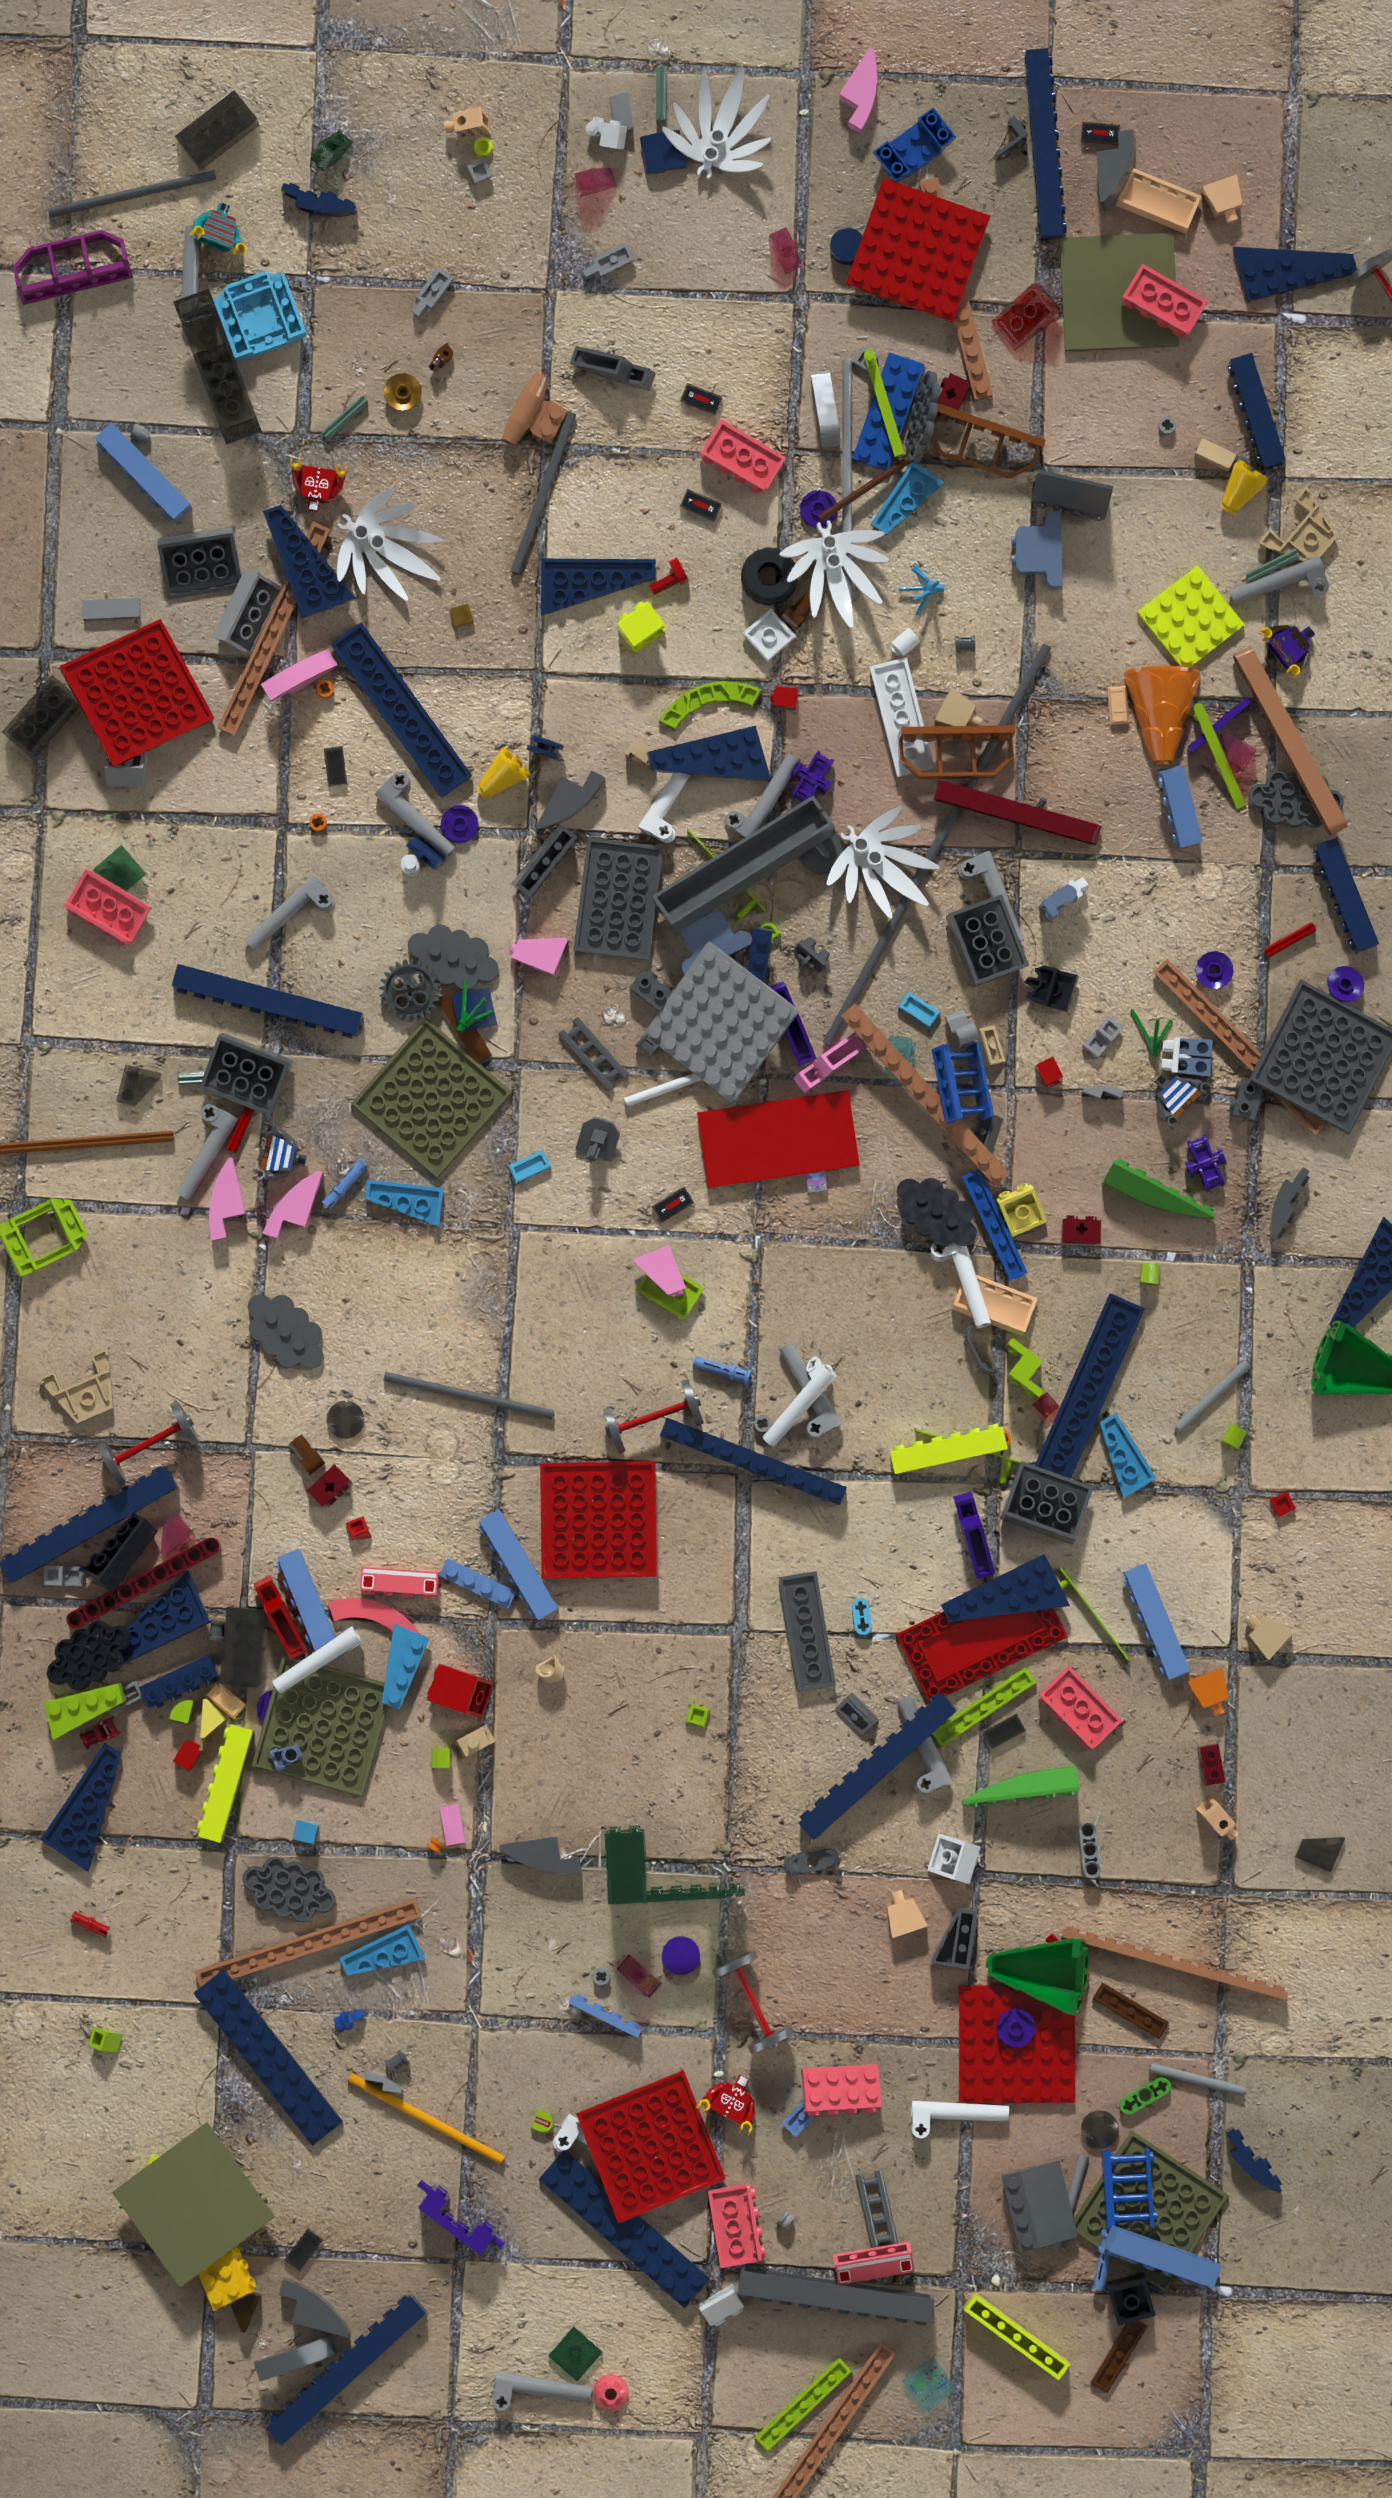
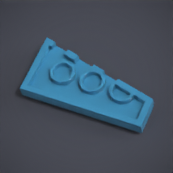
M912 462L870 526L878 531L885 532L884 535L887 536L940 488L944 482Z
M367 1180L365 1199L439 1226L444 1188Z
M1117 1413L1101 1421L1099 1424L1122 1496L1125 1498L1155 1480L1156 1477Z
M394 1624L382 1703L400 1710L430 1638Z
M410 1924L339 1959L348 1976L425 1960L426 1958Z

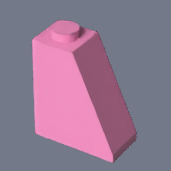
M566 938L518 940L517 944L513 943L509 954L512 955L511 959L555 976L569 941Z
M669 1245L633 1259L635 1265L668 1296L672 1295L674 1298L684 1294L683 1290L686 1289V1286Z

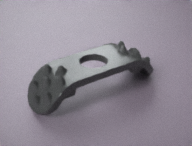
M971 1322L965 1329L964 1341L968 1343L978 1364L977 1368H979V1371L991 1375L996 1374L998 1370L991 1369L986 1363L981 1362L970 1340L973 1338L972 1327L974 1325Z
M832 1847L785 1857L784 1867L789 1875L829 1869L839 1866L841 1854L838 1848ZM810 1856L817 1857L818 1865L816 1867L808 1866L807 1859Z

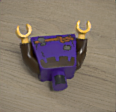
M1289 625L1264 627L1258 632V634L1263 633L1265 635L1262 641L1267 640V645L1285 667L1286 673L1292 672L1294 674L1292 679H1295L1308 663L1310 657L1309 650L1311 648L1308 640L1315 636L1313 630L1309 626L1301 632L1296 626L1291 627Z

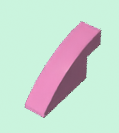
M869 47L839 94L840 100L856 109L848 121V127L859 134L863 132L869 120L876 95L877 65L872 47Z
M327 649L285 669L263 682L261 686L271 702H274L287 693L290 696L336 668L338 664Z
M854 1032L822 1054L814 1063L799 1072L793 1079L805 1094L868 1046Z
M228 1158L213 1188L209 1210V1228L211 1241L213 1242L228 1239L225 1219L246 1215L234 1158Z
M317 1171L303 1179L280 1200L266 1223L263 1231L264 1235L279 1239L284 1221L307 1228L324 1175L323 1172Z

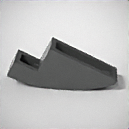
M1133 129L1118 131L1119 148L1096 152L1099 196L1103 211H1107L1113 205L1130 177L1136 152V138Z
M579 346L575 347L570 361L571 365L587 372L650 391L656 375L650 368L633 365L623 356Z
M591 770L583 787L562 777L536 825V830L540 832L555 827L557 824L567 821L580 812L598 793L605 782V777Z
M557 1836L499 1845L501 1851L528 1867L558 1874L582 1873L580 1857L560 1859Z
M284 2277L279 2295L297 2300L292 2323L349 2337L350 2330L347 2324L326 2299L311 2288Z
M330 2334L276 2351L272 2356L256 2360L254 2365L259 2381H263L337 2354Z

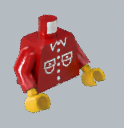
M291 457L292 481L297 493L301 494L302 499L309 500V511L319 512L320 502L329 503L330 499H334L342 491L345 474L348 472L349 466H346L345 471L340 469L341 463L338 464L336 470L301 465V457H299V463H294L292 461L293 457Z
M742 2075L738 2076L735 2084L726 2081V2083L720 2082L710 2088L696 2106L698 2108L700 2105H703L705 2107L703 2113H706L710 2108L741 2125L740 2133L743 2128L748 2129V2135L752 2131L755 2102L751 2097V2093L745 2090L749 2079Z

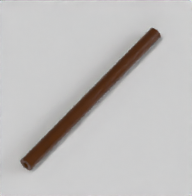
M908 456L818 515L817 517L820 522H823L910 464Z

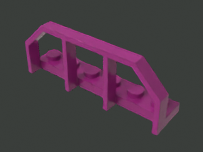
M103 230L28 248L13 266L16 286L23 305L133 278L124 240ZM103 239L121 247L124 261L91 269L86 243ZM82 245L87 270L58 277L53 252ZM49 253L54 278L21 286L19 273L29 260L34 256Z

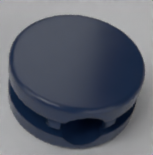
M850 227L836 231L830 242V253L833 259L842 265H852L863 235L858 230Z
M536 735L530 736V740L538 744L537 747L527 745L526 750L554 760H560L561 756L558 755V749L563 750L564 745Z

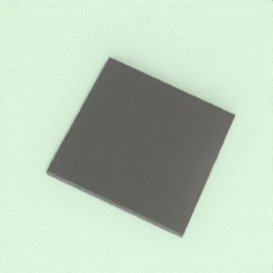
M1300 979L1248 1081L1349 1135L1392 1051V1029Z

